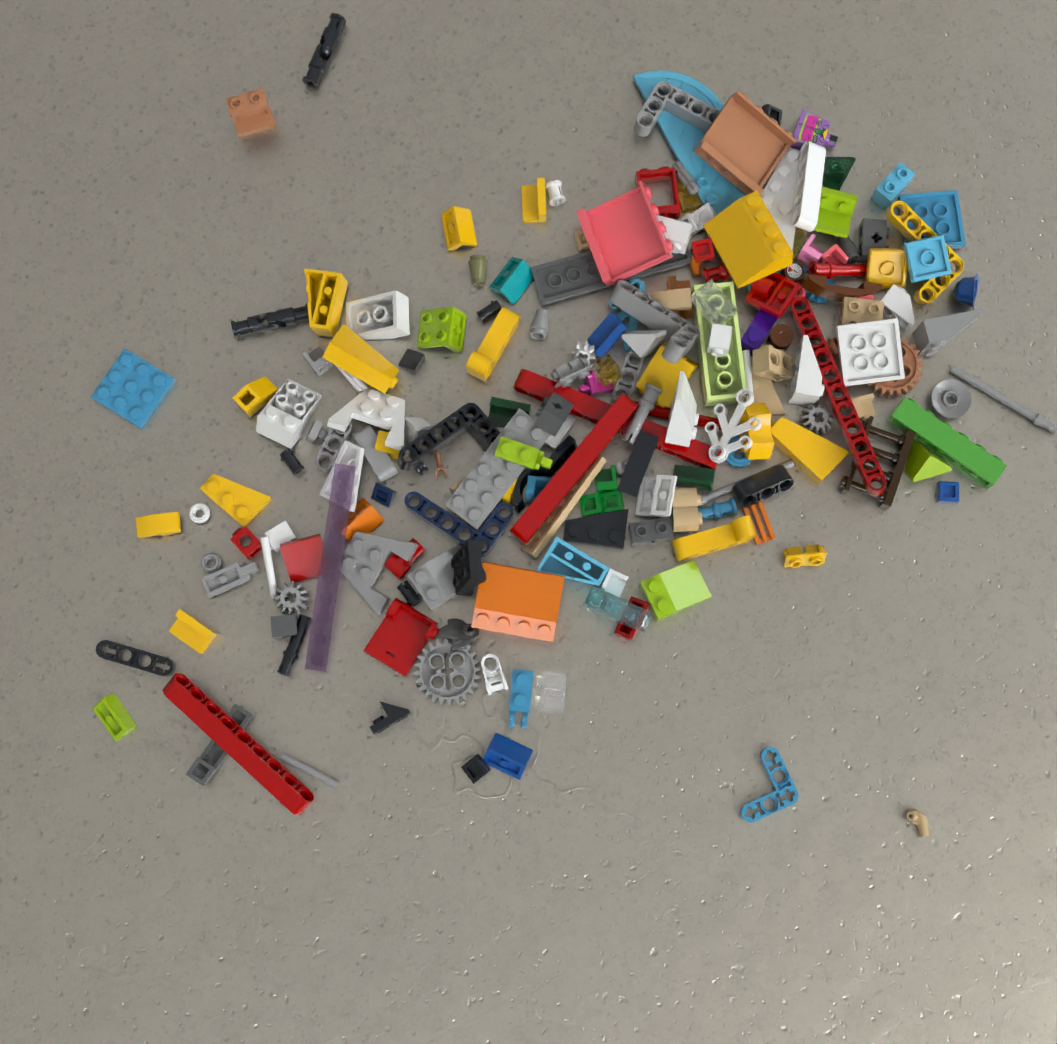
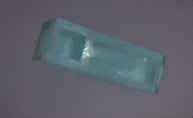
M593 586L583 604L595 614L641 632H645L653 613Z

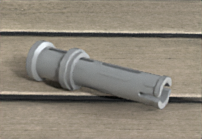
M646 383V390L642 398L637 401L639 407L622 437V440L628 441L632 445H634L649 411L654 410V403L658 395L663 392L652 384Z

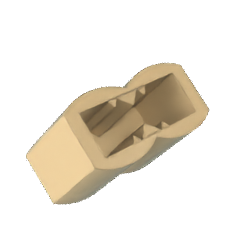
M675 488L672 504L674 532L698 531L699 525H702V512H698V506H701V494H697V488Z

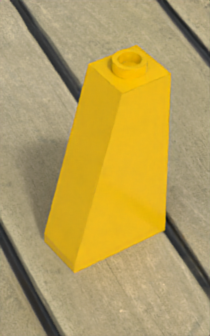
M344 324L330 341L322 358L386 394L389 387L393 389L399 380L396 377L399 369Z
M781 417L778 421L774 419L770 423L774 444L787 457L792 459L817 485L849 453L846 449L784 417Z

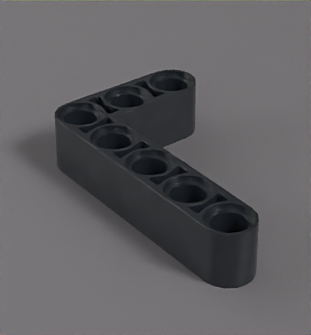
M467 403L400 450L397 465L401 470L410 471L466 431L471 434L486 452L501 432L478 405ZM466 413H471L474 417H469ZM454 423L458 425V428H453L450 424ZM478 428H484L487 432H481ZM439 434L443 439H438L434 435ZM424 445L427 447V450H421L419 446ZM408 456L412 461H405L403 457Z

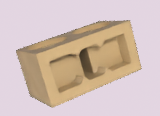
M762 345L761 348L753 350V374L776 382L794 378L793 355L786 353L783 349L773 348L772 345Z

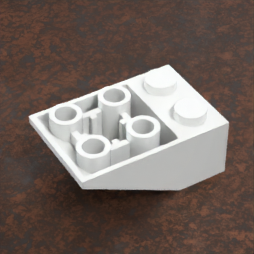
M287 378L257 416L256 432L292 449L304 432L323 395Z

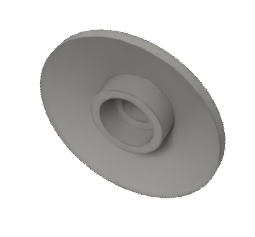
M947 379L939 382L934 387L931 393V403L935 411L941 416L958 418L964 415L970 408L971 394L962 382ZM946 398H950L952 404L947 403Z

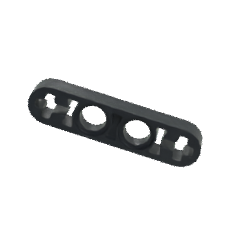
M109 640L100 641L96 646V654L103 659L160 676H171L176 668L174 661L167 657ZM108 645V648L116 650V654L109 652L105 654L102 648ZM124 650L131 652V658L128 661L121 659V653ZM146 655L151 658L150 665L142 667L140 664L141 658ZM167 661V665L170 666V669L165 670L163 673L162 668L155 666L156 662L160 664H165Z

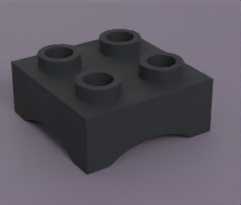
M467 540L452 557L451 566L454 568L453 586L455 587L456 595L472 596L474 588L487 580L486 572L481 564V553L484 548L483 541Z

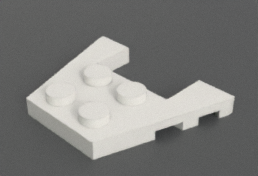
M367 387L328 419V427L345 432L352 418L389 430L385 446L399 451L404 446V399Z

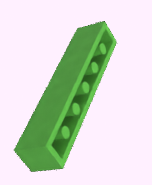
M904 397L887 420L904 433L908 430L916 432L914 440L987 489L996 483L1007 466L1001 458L989 454L983 446L974 444L969 440L968 436L961 432L958 433L952 429L949 423L940 421L935 417L934 413L922 409L911 398Z

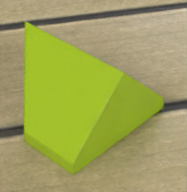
M913 440L905 467V474L913 482L952 471L951 467L942 458Z

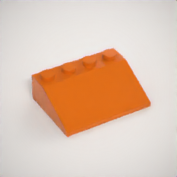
M483 561L482 567L486 572L487 580L478 586L471 627L553 642L565 576Z

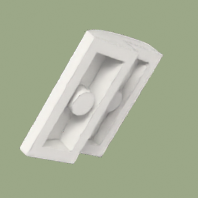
M644 476L639 489L635 515L638 517H669L672 510L677 476Z

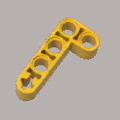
M502 307L477 352L473 351L466 364L467 373L484 382L487 380L518 326L521 315Z
M750 515L737 518L730 524L675 539L671 543L677 561H683L751 541L756 536Z

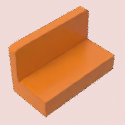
M362 498L356 503L355 512L348 511L333 526L350 542L356 531L370 534L384 519L368 501Z

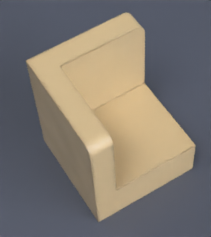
M874 393L851 399L860 421L868 419L869 416H876L872 400L875 397Z

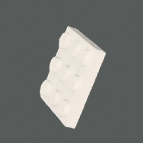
M898 318L836 326L841 376L845 386L905 379Z

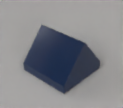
M376 482L371 499L389 507L397 492Z

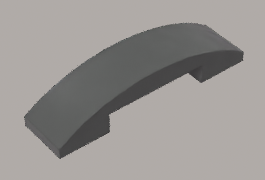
M234 704L228 713L244 730L253 716L237 704ZM211 740L200 757H197L185 775L204 786L221 766L228 754Z

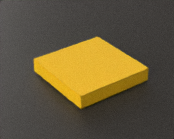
M869 248L865 282L882 284V289L891 288L893 284L905 288L908 266L904 248Z

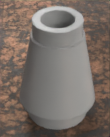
M544 309L536 310L530 325V337L533 339L543 340L548 335V312Z

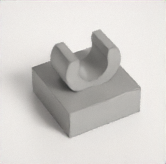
M316 419L312 423L305 440L311 443L316 438L324 441L328 432L321 429L323 422Z

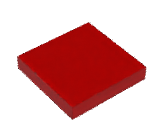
M320 534L280 544L291 581L297 582L331 573Z

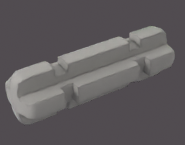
M679 161L675 162L672 168H675L677 177L684 187L686 186L687 191L691 195L696 194L699 191V186L694 183V179L685 170L684 165Z

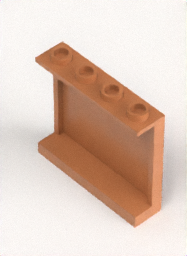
M737 91L728 98L693 152L745 195L758 191L761 196L764 191L762 189L763 185L789 146L795 144L797 140L792 137L789 131L780 127L775 119L767 116L760 106L753 104L746 94Z

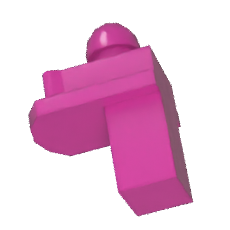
M594 370L589 371L590 374L585 377V384H581L578 387V391L582 393L587 392L592 397L612 393L614 390L612 380L598 382Z

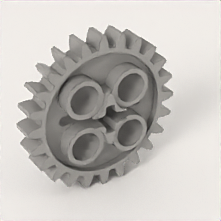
M447 638L444 639L443 644L437 639V646L429 643V651L424 648L422 649L425 654L424 657L417 656L421 663L414 665L419 668V671L414 672V675L420 676V678L415 682L416 684H423L419 690H427L424 696L427 698L432 695L433 703L438 698L440 705L444 703V700H447L449 706H451L452 700L459 704L460 697L467 700L465 695L467 692L473 695L471 687L478 688L474 681L481 680V677L476 675V672H480L481 668L475 667V665L480 663V660H473L476 652L469 653L470 645L465 649L451 650V643H448ZM446 653L449 654V667L451 670H454L450 673V690H447L446 675L442 673V671L446 670ZM459 655L463 657V663L460 666L452 664L454 656ZM440 657L443 662L441 666L433 667L431 665L432 659ZM456 676H462L465 680L464 684L460 687H456L453 684V679ZM437 677L442 678L444 681L443 686L440 688H435L432 685L433 680Z

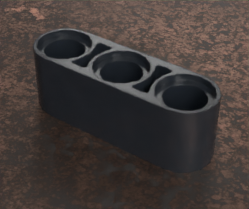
M777 465L737 482L733 486L732 492L742 507H750L789 490L794 485V480L783 465Z

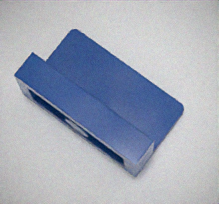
M610 312L587 339L588 343L595 346V354L602 358L621 338L622 334L628 330L629 326L613 312Z
M495 733L483 760L487 765L520 780L533 750Z

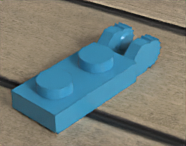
M513 669L509 703V728H513L515 725V712H523L521 726L522 729H526L527 716L530 712L534 671Z

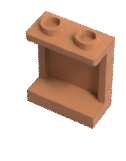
M263 88L225 98L229 114L234 121L239 137L276 127Z

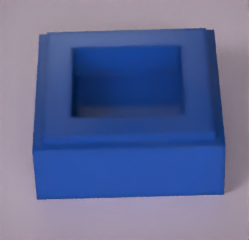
M938 481L937 502L958 503L959 482Z

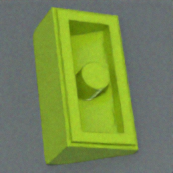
M115 694L103 697L92 708L115 742L137 726Z

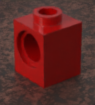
M246 526L238 528L232 534L233 537L230 540L249 561L262 550L261 542ZM244 538H251L248 546H242Z

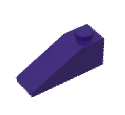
M759 310L741 338L742 351L749 350L750 356L753 357V350L761 347L778 318Z

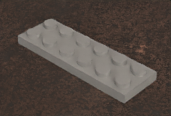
M519 408L448 499L445 506L478 530L526 468L494 456L501 436L541 449L551 434L534 424L536 420Z

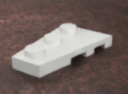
M344 440L319 494L351 512H355L364 448Z

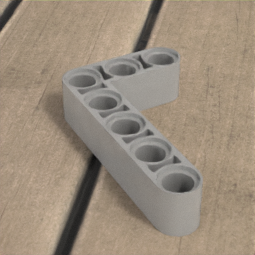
M661 81L656 84L640 110L635 122L634 131L638 136H648L665 110L706 132L712 123L710 120L714 121L720 110L668 82Z
M624 280L617 282L609 297V300L614 305L652 330H666V339L669 342L662 352V357L670 363H678L691 350L700 335V330Z

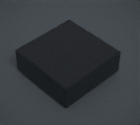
M479 753L461 767L473 784L491 771Z

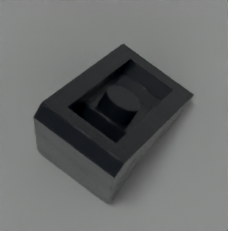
M380 702L387 717L384 718L382 715L373 720L374 725L370 726V729L374 735H377L410 716L411 712L406 708Z

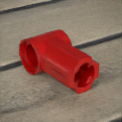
M414 538L409 542L417 543L418 547L410 561H406L394 553L384 564L398 579L404 577L411 569V565L426 551Z

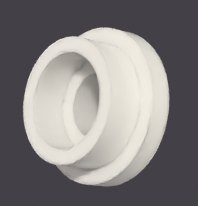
M197 503L191 507L189 516L195 523H204L210 517V510L205 504ZM202 510L203 515L201 517H197V512Z

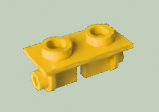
M819 544L804 546L805 552H802L801 546L786 547V549L782 550L783 558H785L784 568L824 564L827 551L824 550V546Z

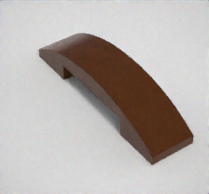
M808 274L800 282V285L807 291L824 299L842 302L844 297L854 298L875 295L882 289V284L863 282L857 288L827 284L826 276Z

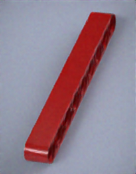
M625 393L618 397L509 531L524 544L529 542L639 407L635 401Z
M181 673L174 674L163 688L164 695L291 813L301 815L313 802V793L188 677Z

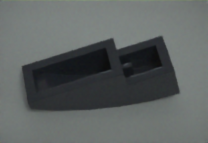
M640 430L617 490L634 497L637 496L659 437Z

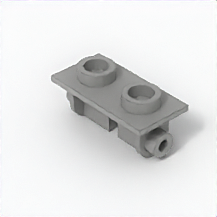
M578 357L568 363L571 370L568 369L566 364L553 369L550 376L553 380L556 379L557 381L554 388L559 386L564 388L573 383V380L576 378L581 380L587 377L594 365L587 366L588 360L586 357Z

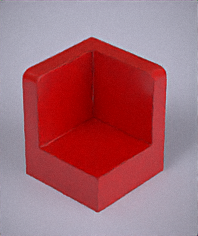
M711 238L691 242V251L693 252L695 263L709 260L710 263L714 262L715 255Z

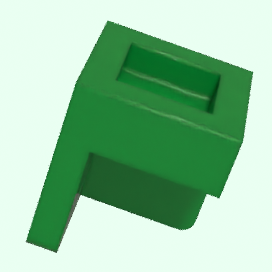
M611 465L610 469H601L595 477L596 493L617 490L615 465Z

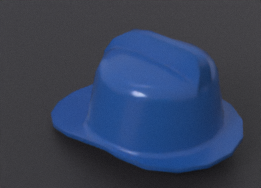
M977 273L975 277L962 278L956 283L954 288V297L958 302L972 307L973 310L978 292L979 274Z

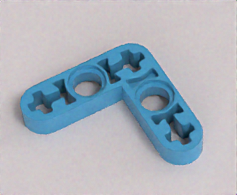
M774 747L764 748L760 753V760L774 791L741 807L740 816L746 822L760 820L793 805L798 800L797 789L779 751ZM767 751L775 754V757H773L774 764L779 762L780 766L769 769V766L773 765L770 760L765 759ZM776 770L783 771L785 777L782 782L775 781L773 774ZM785 790L792 792L791 801L788 799L781 800L780 802L783 805L780 806L775 794L778 793V797L785 795ZM766 798L773 799L775 806L772 810L765 809L763 803ZM759 802V807L764 814L761 815L760 811L753 813L752 819L750 816H745L747 807L755 809L758 807L756 803Z

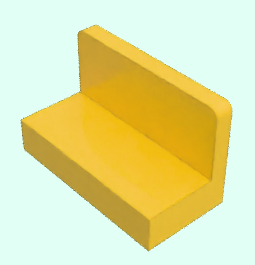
M537 178V185L521 186L523 223L546 222L545 178Z
M452 206L441 213L447 250L454 251L462 245L472 247L477 245L470 209Z
M179 609L175 614L177 620L171 626L169 632L198 653L203 654L216 637V634Z

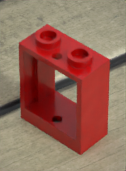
M665 166L655 170L645 168L636 171V188L640 186L639 181H642V183L669 181L672 205L657 206L660 213L658 215L674 220L679 219L681 209L675 168Z

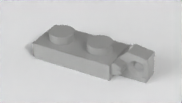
M255 561L247 565L245 562H237L202 577L201 582L207 597L211 598L246 583L251 579L250 575L260 571Z

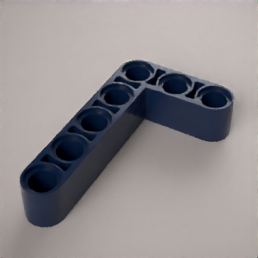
M409 492L404 499L409 512L461 546L467 540L483 541V543H486L487 549L482 551L481 557H486L492 551L513 519L512 506L508 503H500L478 532L418 492ZM413 498L420 500L419 504L415 507L409 505L410 500ZM430 509L437 512L432 518L426 516V512ZM503 509L510 512V515L506 518L499 516V512ZM446 520L453 522V526L450 529L442 527ZM490 526H496L499 529L496 534H489L487 530ZM461 532H469L470 537L467 540L460 539L459 535Z

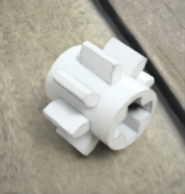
M588 340L585 342L577 341L576 347L571 348L572 360L578 357H586L588 360L587 365H590V359H595L596 354L593 352L595 346L590 345Z

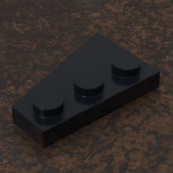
M629 509L566 520L563 541L623 550Z

